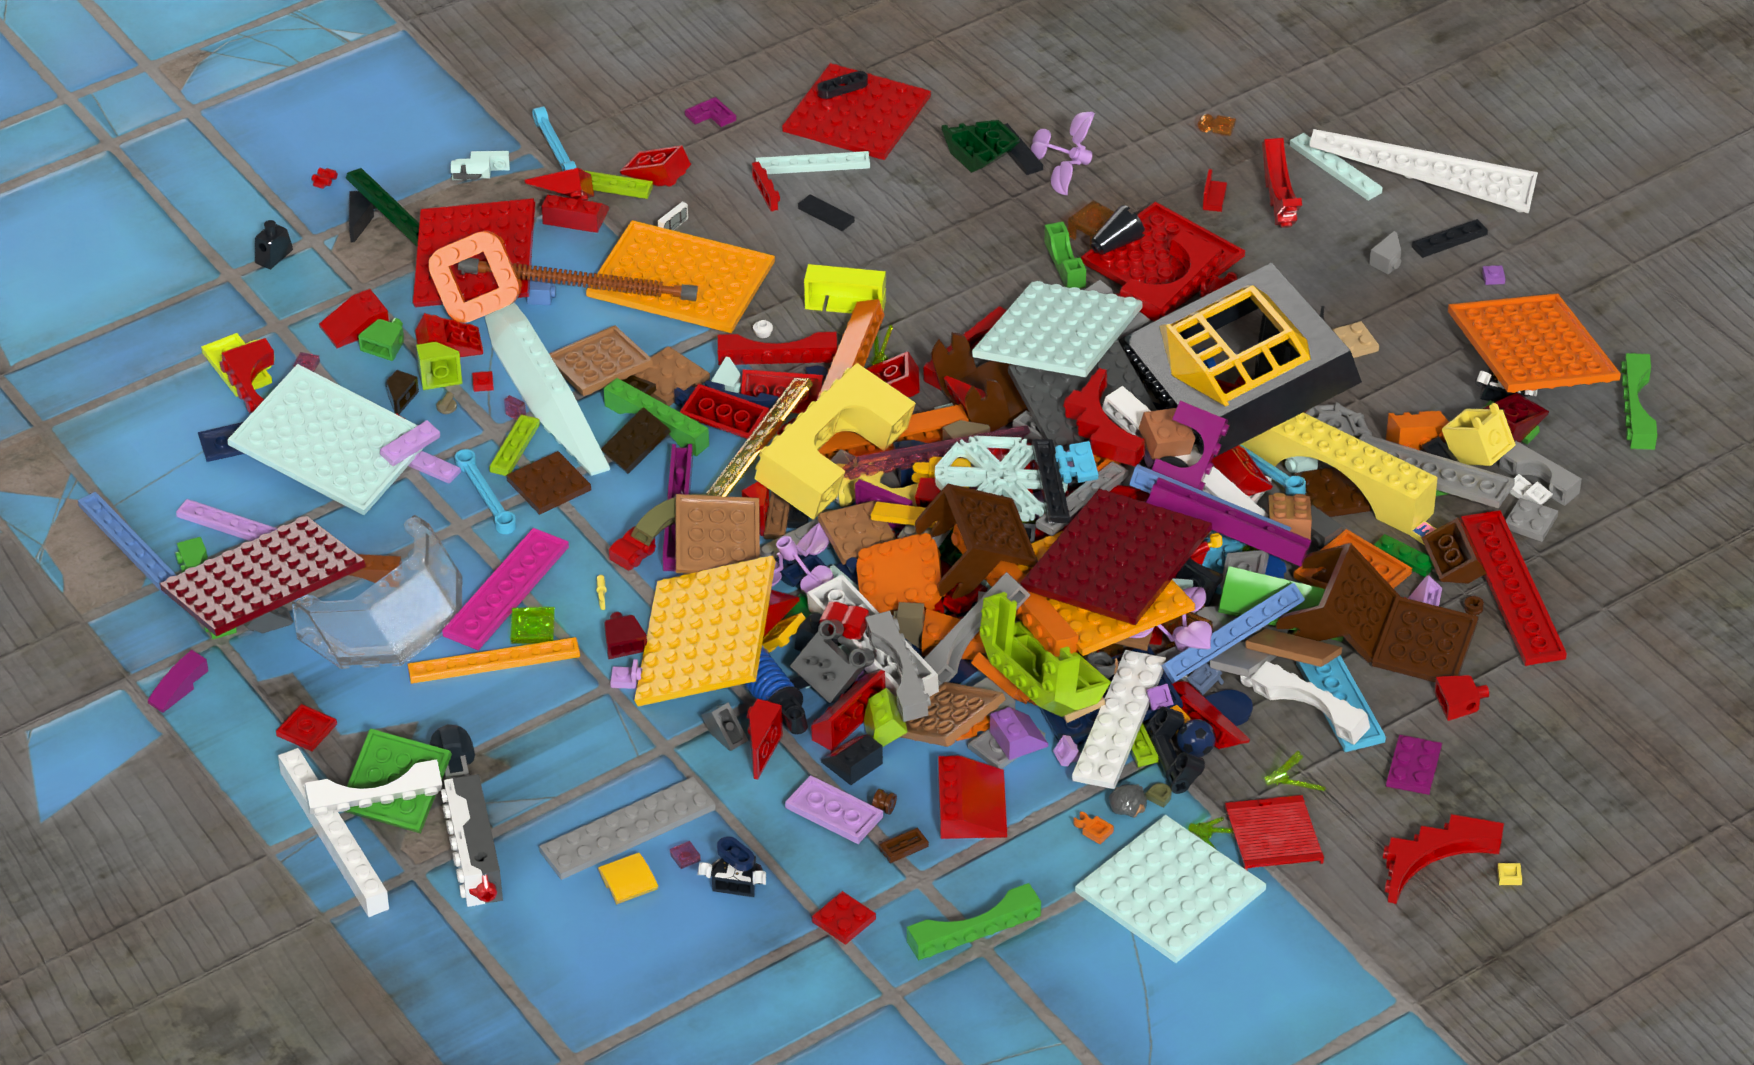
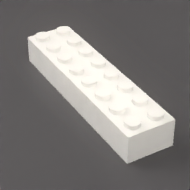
M843 574L807 592L808 608L812 614H823L829 602H840L847 606L863 607L869 610V616L879 614ZM865 630L862 638L857 640L840 636L838 642L841 645L844 644L850 652L860 648L872 650L875 657L874 662L871 666L865 667V671L869 674L881 669L884 670L885 688L896 696V691L902 680V672L890 656L872 646L867 631ZM906 641L905 648L910 649L912 655L911 662L915 663L918 669L917 677L923 680L924 694L928 693L930 697L939 692L938 674ZM860 653L859 661L863 663L865 657L862 653Z

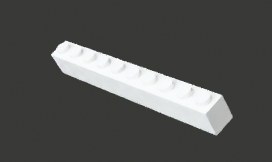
M1121 386L1105 397L1102 409L1122 429L1132 435L1143 438L1139 425L1143 413L1150 412L1151 410L1131 392ZM1192 448L1191 454L1175 457L1182 459L1190 467L1196 464L1202 456ZM1214 466L1210 475H1205L1203 480L1206 483L1204 492L1268 518L1269 515Z
M299 748L278 755L281 775L367 916L371 917L388 910L387 890L338 811L331 810L321 816H316L315 813L309 814L305 783L318 781Z

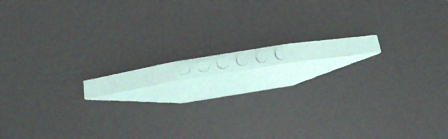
M515 302L485 315L492 348L533 417L540 420L544 425V429L548 433H552L559 444L562 443L566 447V451L571 456L574 455L577 462L591 476L609 471L610 466L571 389L527 317Z

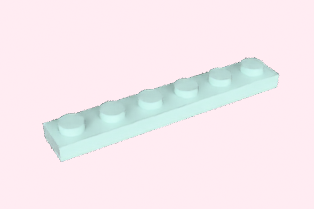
M1305 133L1290 140V147L1369 201L1382 193V186L1337 155L1310 147L1311 137Z

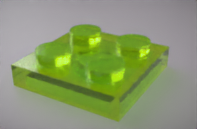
M512 608L511 644L554 641L555 608Z

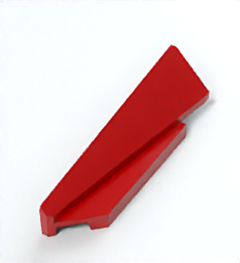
M1183 681L1172 684L1183 702L1181 709L1191 719H1201L1212 726L1216 735L1215 747L1224 749L1250 742V739L1188 682Z

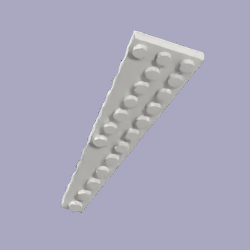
M1316 129L1313 130L1310 140V147L1405 175L1409 179L1414 178L1515 209L1517 212L1529 213L1538 172Z

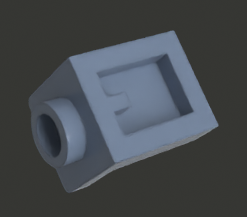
M1207 663L1197 668L1187 678V681L1202 695L1216 682L1220 685L1224 683L1221 678L1222 672L1211 668Z

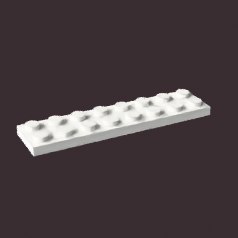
M1125 650L1118 670L1105 696L1106 705L1101 706L1072 774L1073 781L1115 789L1150 705L1146 690L1158 686L1164 671L1161 665L1167 662L1166 657Z

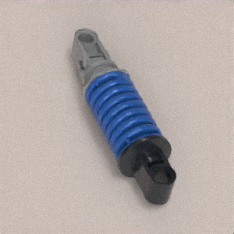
M762 645L756 681L745 683L744 685L756 700L761 699L782 705L783 723L792 734H802L808 729L805 710L802 707L803 694L794 686L771 657L768 650Z

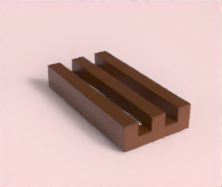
M918 827L879 844V850L883 852L885 858L888 857L889 863L929 847V841Z

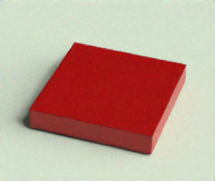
M301 704L276 730V735L313 751L337 725V719Z

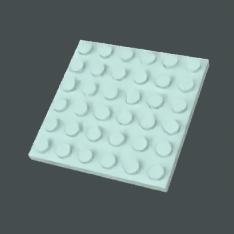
M1167 815L1163 816L1075 886L1077 894L1175 963L1180 961L1266 890V883Z

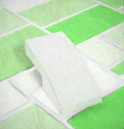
M1520 474L1514 478L1515 485L1510 491V494L1518 499L1523 498L1543 505L1553 495L1539 482L1532 485Z

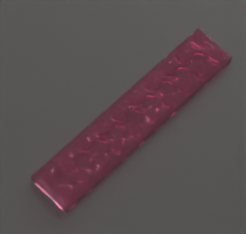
M1028 425L972 435L971 437H1020L1022 441L1030 433ZM970 436L858 456L842 467L845 470L844 478L848 477L849 480H852L863 474L872 476L879 471L889 473L894 471L895 468H901V470L909 469L916 462L929 463V459L932 457H944L956 442L960 444L961 439L968 443Z

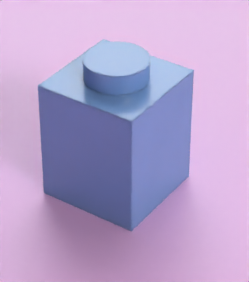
M531 277L527 304L551 305L552 298L556 297V286H553L552 280L551 283H547L546 279V282L543 283L542 278L540 282H537V278L535 281H532Z

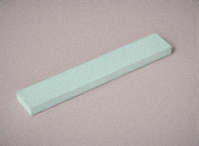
M869 151L756 158V162L759 161L762 168L766 169L767 174L870 168Z

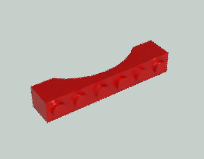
M999 306L963 334L969 342L971 352L1007 311L1006 309ZM950 344L946 349L950 352L953 348ZM931 360L923 368L924 382L941 390L933 361Z
M816 332L798 341L778 344L757 342L738 334L718 335V365L722 364L725 357H730L734 365L833 362V357L837 352V332Z

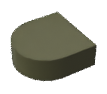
M1158 783L1154 784L1145 793L1147 800L1164 808L1171 800L1172 790L1168 785Z

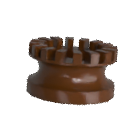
M1478 596L1466 598L1464 603L1465 612L1475 616L1480 615L1483 612V599Z

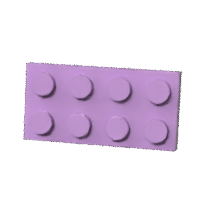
M811 775L785 802L786 809L857 844L883 818L882 810Z

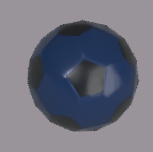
M1192 719L1186 721L1178 731L1177 742L1182 752L1203 757L1215 746V731L1204 720Z

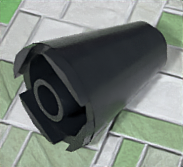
M1121 205L1091 239V248L1095 253L1106 254L1145 236V234H1142L1145 231L1142 221L1135 212L1131 214L1128 211L1130 209L1128 206Z

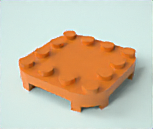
M930 534L912 535L876 544L859 551L856 566L859 592L879 613L890 611L894 615V611H898L899 602L924 603V607L927 609H935L934 605L942 598L938 590V583L943 576L940 560L941 553Z

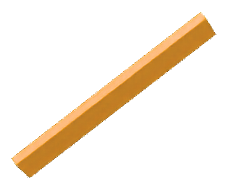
M574 637L408 663V671L412 684L580 657L577 638Z

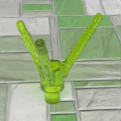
M889 325L880 352L878 336L875 338L873 365L888 360L884 351L891 335L892 325Z
M1300 751L1293 754L1278 770L1271 772L1272 775L1264 778L1267 786L1273 783H1282L1321 791L1326 790L1323 786L1290 780L1286 771L1303 759Z
M1219 817L1206 823H1190L1188 828L1190 832L1200 836V839L1213 848L1215 847L1209 840L1213 833L1234 834L1232 828L1213 827V825L1223 821L1224 817Z

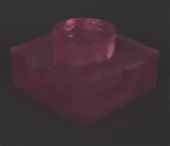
M300 352L293 366L295 367L299 364L314 372L320 362L319 355Z
M510 395L504 399L506 415L518 420L520 415L526 416L525 402Z
M690 841L670 849V855L680 869L701 861L699 852Z

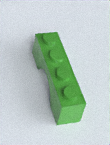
M1064 222L1045 225L1044 243L1065 287L1085 288L1086 268L1081 257L1075 258L1073 255L1069 232Z

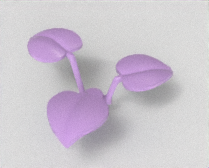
M1082 112L1074 117L1070 127V135L1073 136L1072 141L1078 147H1073L1071 150L1049 144L1051 133L1047 129L1038 130L1033 137L1031 151L1039 160L1045 156L1047 147L1068 153L1072 161H1063L1060 166H1056L1051 176L1053 189L1062 195H1068V186L1073 172L1072 164L1088 165L1092 160V152L1086 150V147L1080 143L1088 132L1095 115L1094 112Z
M820 523L816 524L797 545L790 536H783L777 541L776 546L780 551L777 553L779 563H775L772 586L777 584L782 578L780 571L783 570V558L788 561L796 559L807 574L800 582V587L805 593L834 579L832 571L827 566L819 565L810 572L798 557V555H804L805 557L808 554L817 555L827 548L829 539Z
M1202 587L1184 589L1183 591L1195 603V610L1191 612L1201 609L1206 601L1205 590ZM1186 614L1182 615L1183 626L1175 628L1173 635L1161 624L1157 625L1169 637L1170 642H1175L1180 652L1190 647L1198 649L1211 648L1212 628L1205 621H1195L1187 627ZM1154 627L1129 638L1145 637L1153 631Z

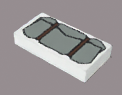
M683 201L658 220V227L675 230L688 219V204Z

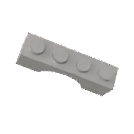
M1515 441V446L1500 458L1499 468L1516 477L1518 474L1533 475L1546 481L1549 485V491L1553 494L1551 498L1564 506L1580 494L1582 478Z

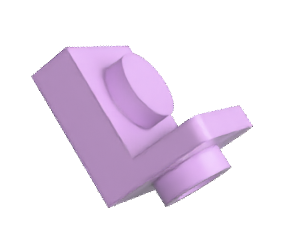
M637 659L633 660L632 667H613L611 688L637 689L638 680H641L642 668L638 667Z

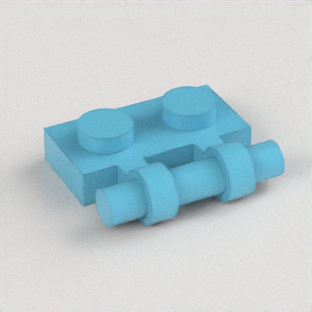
M1089 441L1070 444V452L1064 451L1062 445L1055 447L1056 462L1060 465L1059 472L1064 483H1071V477L1074 476L1077 477L1078 483L1098 479L1099 474ZM1072 461L1074 467L1068 466L1067 462Z

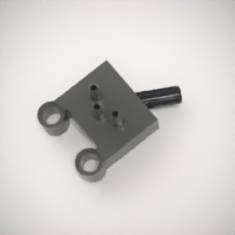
M835 619L825 620L820 623L818 632L790 665L800 675L790 679V681L799 690L812 686L829 703H835L848 690L865 667L873 664L874 653L868 648L853 650L848 656L831 640L842 636L844 632L843 624ZM830 624L834 628V632L832 635L828 631V627ZM860 653H862L865 657L863 663L859 661Z

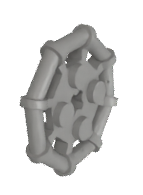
M1338 402L1336 404L1317 405L1305 412L1310 416H1316V419L1334 426L1353 437L1354 435L1358 436V439H1360L1362 434L1372 436L1371 430L1368 429L1364 421V415L1343 407Z

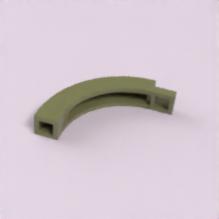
M690 494V495L715 496V495H707V494ZM675 497L658 504L648 511L635 526L631 536L649 546L662 530L674 524Z

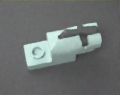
M471 151L470 159L451 161L452 180L490 179L491 171L510 170L509 151Z

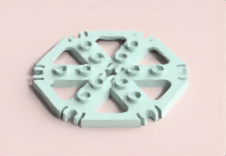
M970 436L968 443L962 439L960 444L956 442L935 466V483L941 491L949 483L962 487H978L977 490L1013 498L1020 518L1025 522H1029V519L1033 521L1035 514L1040 517L1046 514L1044 503L1038 501L1027 490H1041L1037 470L1024 469L1031 460H1035L1032 445H1027V439L1021 441L1022 438L974 436L973 438ZM987 448L1010 449V451L1000 462ZM958 457H965L975 467H952L951 464ZM1061 477L1062 483H1063L1064 492H1066V491H1067V488H1068V484L1064 483V480H1063V478Z

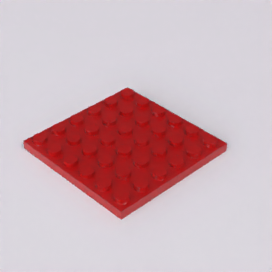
M830 63L782 125V131L853 152L869 151V156L885 160L930 99L931 91L867 73L868 85L865 88L829 99H823L818 96L819 83L857 71Z
M534 198L421 209L413 296L414 307L444 305L429 271V259L438 249L475 233L490 231L501 237L512 266L514 263H517V267L519 264H522L523 268L524 264H526L528 269L532 261L535 215ZM484 252L470 257L477 258L479 261H486L489 264ZM458 263L450 266L465 302L499 288L493 272L465 273L463 275L461 270H458ZM521 276L522 287L518 298L529 297L530 281H527V276L525 280H522Z
M1154 202L1138 214L1145 228V231L1142 233L1145 234L1143 238L1103 255L1097 254L1091 249L1081 256L1084 265L1122 286L1130 279L1155 285L1172 283L1181 279L1187 273L1184 265L1177 258L1169 254L1172 238L1181 230H1184L1222 249L1220 255L1222 260L1219 267L1214 268L1210 275L1202 280L1208 284L1212 276H1220L1245 257V250L1165 206ZM1201 283L1191 291L1187 298L1180 302L1179 306L1201 290Z

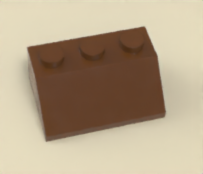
M1458 517L1421 537L1441 582L1468 584L1487 574L1468 531Z

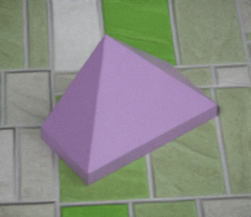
M1428 575L1408 599L1439 606L1442 587Z

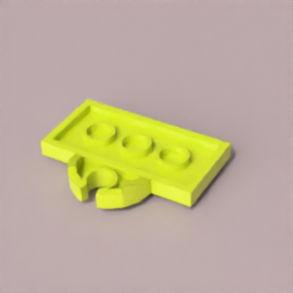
M238 333L201 346L203 355L236 397H238L237 389L230 384L227 373H223L221 370L220 361H222V352L245 345V342ZM271 366L256 376L252 383L254 390L272 383V377L266 371Z

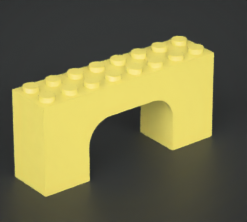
M856 363L852 368H847L842 377L832 383L828 391L824 390L816 402L812 401L807 410L797 416L793 424L789 423L781 435H776L771 445L765 446L759 454L760 461L755 467L757 471L754 479L814 520L838 497L845 470L820 454L818 450L836 433L852 431L860 434L885 451L907 430L916 403Z

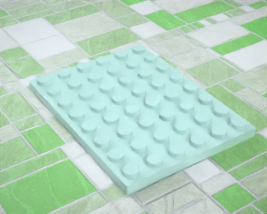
M1034 281L1029 284L972 350L973 357L1086 377L1143 308L1142 301L1134 297H1120L1116 294H1102L1094 290L1085 291L1077 287L1067 288L1059 284L1050 285L1044 284L1041 281Z
M299 364L292 369L228 439L229 446L362 515H365L415 459V456L423 450L422 448L400 463L392 466L380 455V449L418 425Z

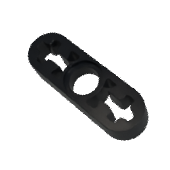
M856 71L823 81L818 84V96L823 99H829L865 88L868 85V74L863 71Z

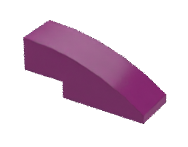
M193 650L189 651L163 677L149 697L148 704L162 713L194 690L193 683L208 672L207 659Z

